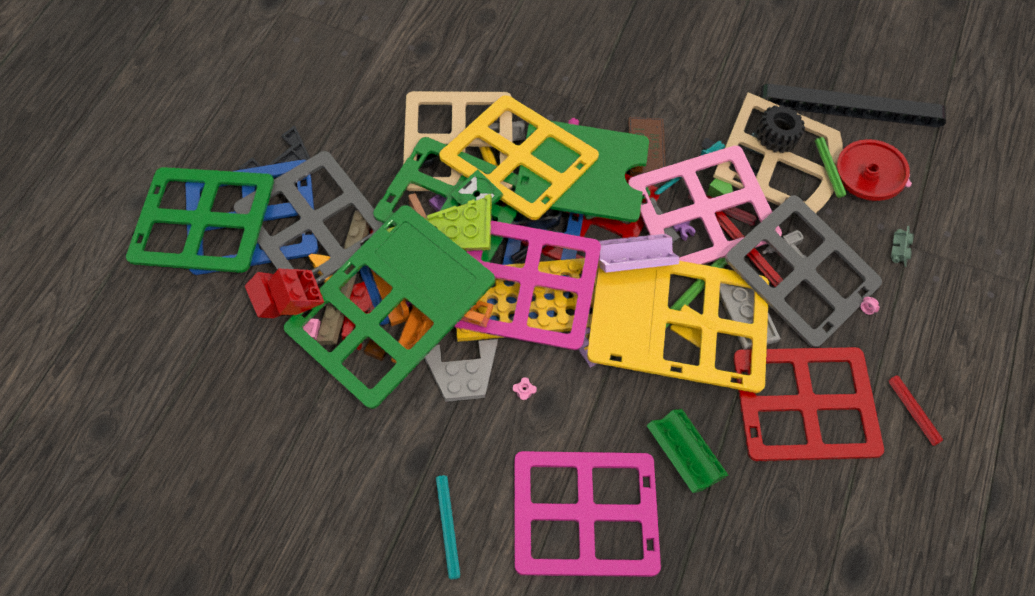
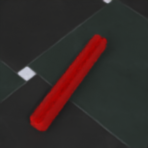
M899 376L892 377L889 380L890 385L931 444L935 446L941 443L943 438Z

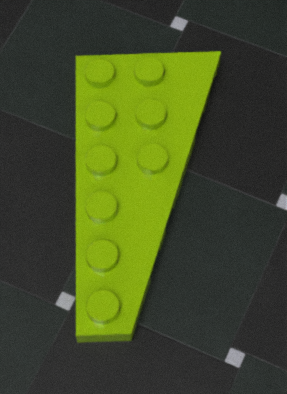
M491 194L485 195L484 198L476 201L473 199L468 201L467 204L458 207L453 206L427 215L425 218L465 251L490 250ZM394 227L389 228V229H386V230H387L388 232H390Z

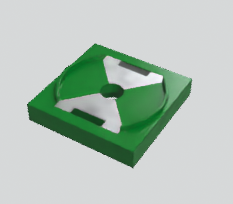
M478 169L450 194L460 205L467 204L468 201L473 199L475 201L482 199L485 195L491 194L493 206L504 196ZM475 192H480L478 197L473 196Z

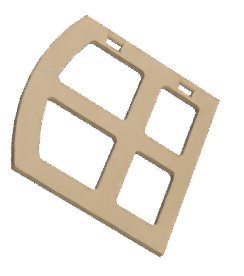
M748 92L725 148L741 144L764 155L756 179L766 200L779 206L790 196L769 187V181L777 161L820 178L821 184L813 195L804 202L815 213L819 212L834 192L826 168L790 152L780 153L777 151L776 153L771 149L768 150L765 145L762 146L760 144L761 141H758L756 137L746 134L744 129L752 109L764 112L767 108L777 105ZM801 115V120H804L805 130L826 140L836 167L838 157L843 150L840 131ZM731 161L718 164L713 176L714 178L730 183L739 189H744L742 183L733 180L734 177L740 180L738 173L729 169Z

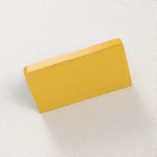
M686 305L680 310L694 313L696 320L713 331L717 327V324ZM672 324L670 329L700 348V329Z

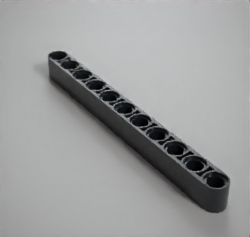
M765 84L761 87L760 98L779 106L790 107L791 110L928 127H942L947 122L945 106L940 104L776 84Z

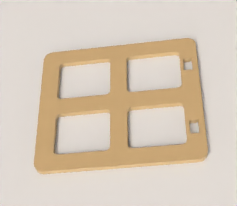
M409 92L406 96L403 165L421 138L429 137L446 145L455 139L465 129L467 105H492L503 95L512 96L508 92ZM419 105H451L452 132L450 134L418 133ZM505 111L500 116V132L498 134L512 142V112ZM476 138L467 147L493 146L480 138ZM500 152V164L508 157ZM451 168L450 177L433 178L454 186L462 174ZM504 181L501 182L508 189L511 190L513 188V185ZM413 183L409 184L406 189L407 191H429Z

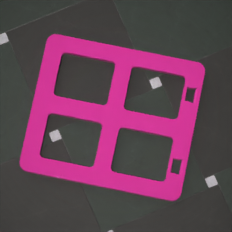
M522 451L516 454L515 570L518 574L540 576L653 577L660 572L654 459L650 454ZM532 467L576 468L578 503H532L530 497V469ZM592 469H637L639 473L640 504H595L593 502ZM643 477H649L650 488L643 487ZM534 520L577 521L579 524L580 558L533 559L531 557V522ZM594 522H640L642 526L643 559L598 560L595 557ZM653 539L654 551H647L646 540Z

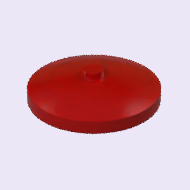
M859 140L849 144L841 151L836 163V169L844 188L859 198L871 201H881L895 197L905 188L910 175L909 164L904 155L892 145L878 140Z

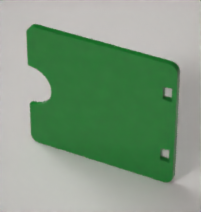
M551 121L596 149L599 155L598 159L549 209L627 222L638 221L643 191L632 188L625 180V173L633 167L646 166L649 139L643 135ZM530 123L526 139L538 129ZM552 137L544 140L531 153L532 156L559 173H564L581 156ZM579 163L576 168L580 170L584 165ZM520 165L515 193L526 201L534 203L552 184L523 165ZM523 178L529 180L528 185H521ZM545 197L541 202L546 204L550 199Z

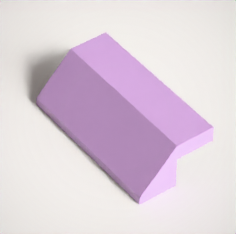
M667 234L599 241L601 250L598 261L600 268L605 272L679 264V256L672 252V237Z

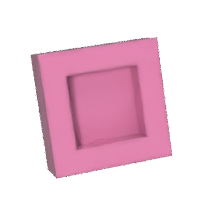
M311 319L303 329L314 340H317L321 322L319 319Z

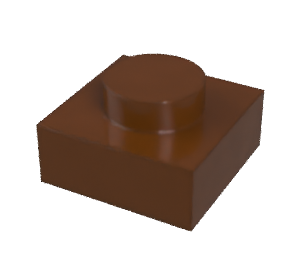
M370 339L364 350L366 355L383 361L387 354L372 339Z

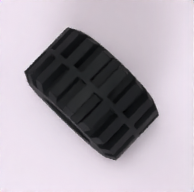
M774 105L764 111L756 126L755 135H757V140L761 141L760 144L762 146L765 145L768 150L771 149L776 153L777 151L780 153L790 152L791 149L795 148L804 133V120H801V115H798L797 111L791 110L790 107Z

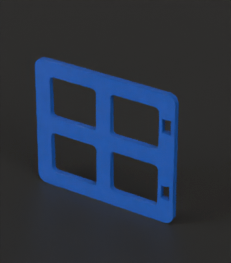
M306 160L232 172L265 173L275 178L285 174ZM308 175L302 179L307 180V186L301 187V181L297 182L298 191L314 210L311 175ZM186 182V210L194 211L197 209L205 183ZM242 186L243 198L256 191V186ZM289 202L267 206L263 221L297 216L298 213ZM187 225V237H188V234H189L191 225ZM208 226V227H206L205 231H207V230H213V229H219V228H225V227H212V226ZM304 233L302 234V242L300 244L283 246L280 250L287 260L307 257L310 254L317 253L318 240L313 233L312 235ZM203 238L197 255L204 256ZM257 242L250 266L271 263V260L260 249V245ZM237 254L223 257L234 258ZM189 269L190 272L194 275L218 272L212 270Z

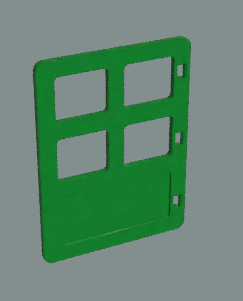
M404 205L319 289L324 303L312 308V311L305 318L301 316L304 312L293 315L285 323L284 330L367 408L375 409L495 284L496 278L490 270L414 209ZM395 222L396 226L388 232L386 229ZM353 264L355 268L347 275L345 271ZM363 266H368L393 287L392 291L369 314L364 313L340 291ZM405 299L434 322V325L411 349L403 347L380 327V323ZM326 303H331L356 325L355 329L332 352L325 350L303 329ZM366 338H371L396 360V365L373 389H368L343 366V361Z

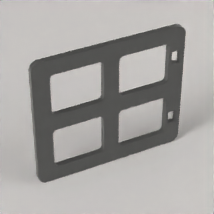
M323 151L274 179L270 198L282 193L301 219L274 236H270L262 226L257 242L277 270L278 268L294 269L280 248L308 231L312 232L330 256L328 261L312 270L313 275L319 271L323 274L315 279L318 285L326 278L334 275L384 223L374 218V208L332 155L327 151ZM324 168L343 191V194L321 208L313 210L295 187V184L317 170ZM256 191L234 204V210L237 214H248L250 212ZM353 205L372 228L373 233L349 248L343 249L324 225V221Z
M796 195L786 199L725 255L726 262L813 348L819 347L861 306L863 299L870 297L882 284L881 277ZM792 213H796L823 239V243L806 259L802 258L775 230ZM761 241H765L793 269L775 288L770 287L744 261V257ZM832 252H836L863 278V283L847 299H844L816 272V267ZM801 281H806L833 308V313L816 329H812L784 300ZM861 288L867 291L863 297L857 293ZM826 323L832 326L827 332L822 328Z

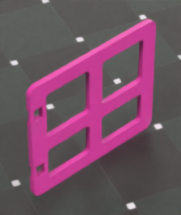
M491 221V235L527 241L529 243L523 268L484 262L481 260L483 250L467 251L468 254L490 270L495 278L520 283L513 322L506 323L489 319L485 328L460 320L454 327L565 349L579 350L583 346L601 250L600 242L591 238ZM549 245L585 252L582 277L576 279L540 272L538 266L542 247ZM536 286L573 292L578 295L571 333L565 334L527 326L533 291Z

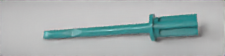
M718 141L707 150H702L701 156L725 148V145ZM682 177L671 179V181L657 189L654 194H661Z

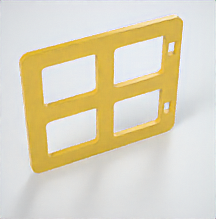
M503 95L440 151V160L469 178L477 168L460 158L458 154L476 138L482 139L508 157L490 174L480 172L503 193L504 196L500 200L529 219L537 220L598 159L599 153L593 147L508 95ZM505 111L514 113L538 128L519 146L488 128ZM548 137L556 139L581 155L564 173H559L531 155ZM579 163H582L584 166L580 170H578L576 166ZM519 165H523L552 184L534 203L526 201L501 184ZM545 197H548L550 200L546 204L541 202Z

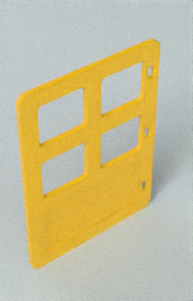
M679 261V264L615 272H605L599 265L587 358L589 361L597 364L759 393L765 387L768 304L754 290L753 324L719 318L720 283L753 289L733 270ZM671 274L704 280L702 316L717 324L714 331L696 320L694 313L668 308ZM760 276L769 285L768 279ZM666 323L701 330L699 366L663 359ZM718 332L746 337L752 340L751 373L749 376L721 371L715 368L716 337ZM610 355L621 357V362L609 360ZM671 366L682 368L681 373L670 371ZM731 377L741 379V384L730 382Z

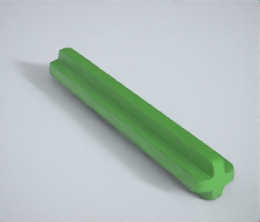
M820 137L815 140L833 189L838 198L844 197L846 191L825 139Z

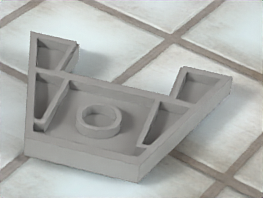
M498 339L479 341L480 359L441 362L440 345H436L425 356L424 359L445 402L485 398Z

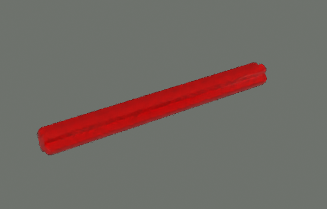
M722 211L714 213L719 225L732 240L745 237ZM755 248L747 254V257L774 287H777L783 281Z

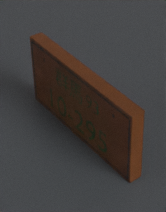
M629 117L628 133L643 135L649 139L646 166H637L629 169L630 176L634 177L666 167L664 120L659 118Z

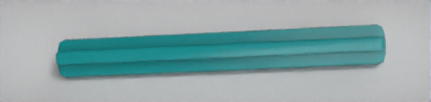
M446 475L436 477L448 576L449 579L460 578V568L448 479Z

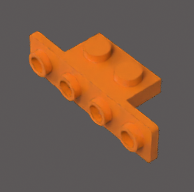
M413 305L398 342L406 349H411L434 325V322Z

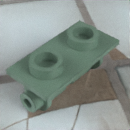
M907 226V231L898 229L894 233L893 245L899 246H893L891 259L894 263L904 261V266H907V259H911L909 244H913V233H910L909 226Z

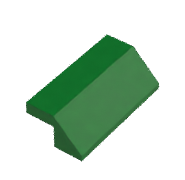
M683 409L672 410L662 420H652L647 424V427L692 493L703 491L728 476Z

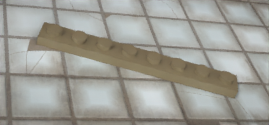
M358 210L354 212L344 249L349 248L368 236L370 226ZM352 264L345 271L347 275L355 268ZM356 274L340 290L348 299H350ZM327 303L316 341L320 345L337 344L345 315L331 303Z

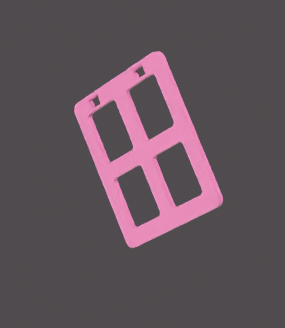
M731 146L634 176L628 183L632 188L643 191L642 196L645 197L647 204H641L640 214L649 235L665 234V228L697 218L703 221L713 247L680 257L679 261L703 265L725 258V255L744 238L727 241L714 213L747 202L752 203L760 222L772 213L742 148L739 146ZM731 161L744 189L708 199L695 172ZM682 177L694 204L665 214H656L645 187ZM778 226L775 230L781 236L782 232ZM761 241L756 247L765 245L767 243L765 241Z

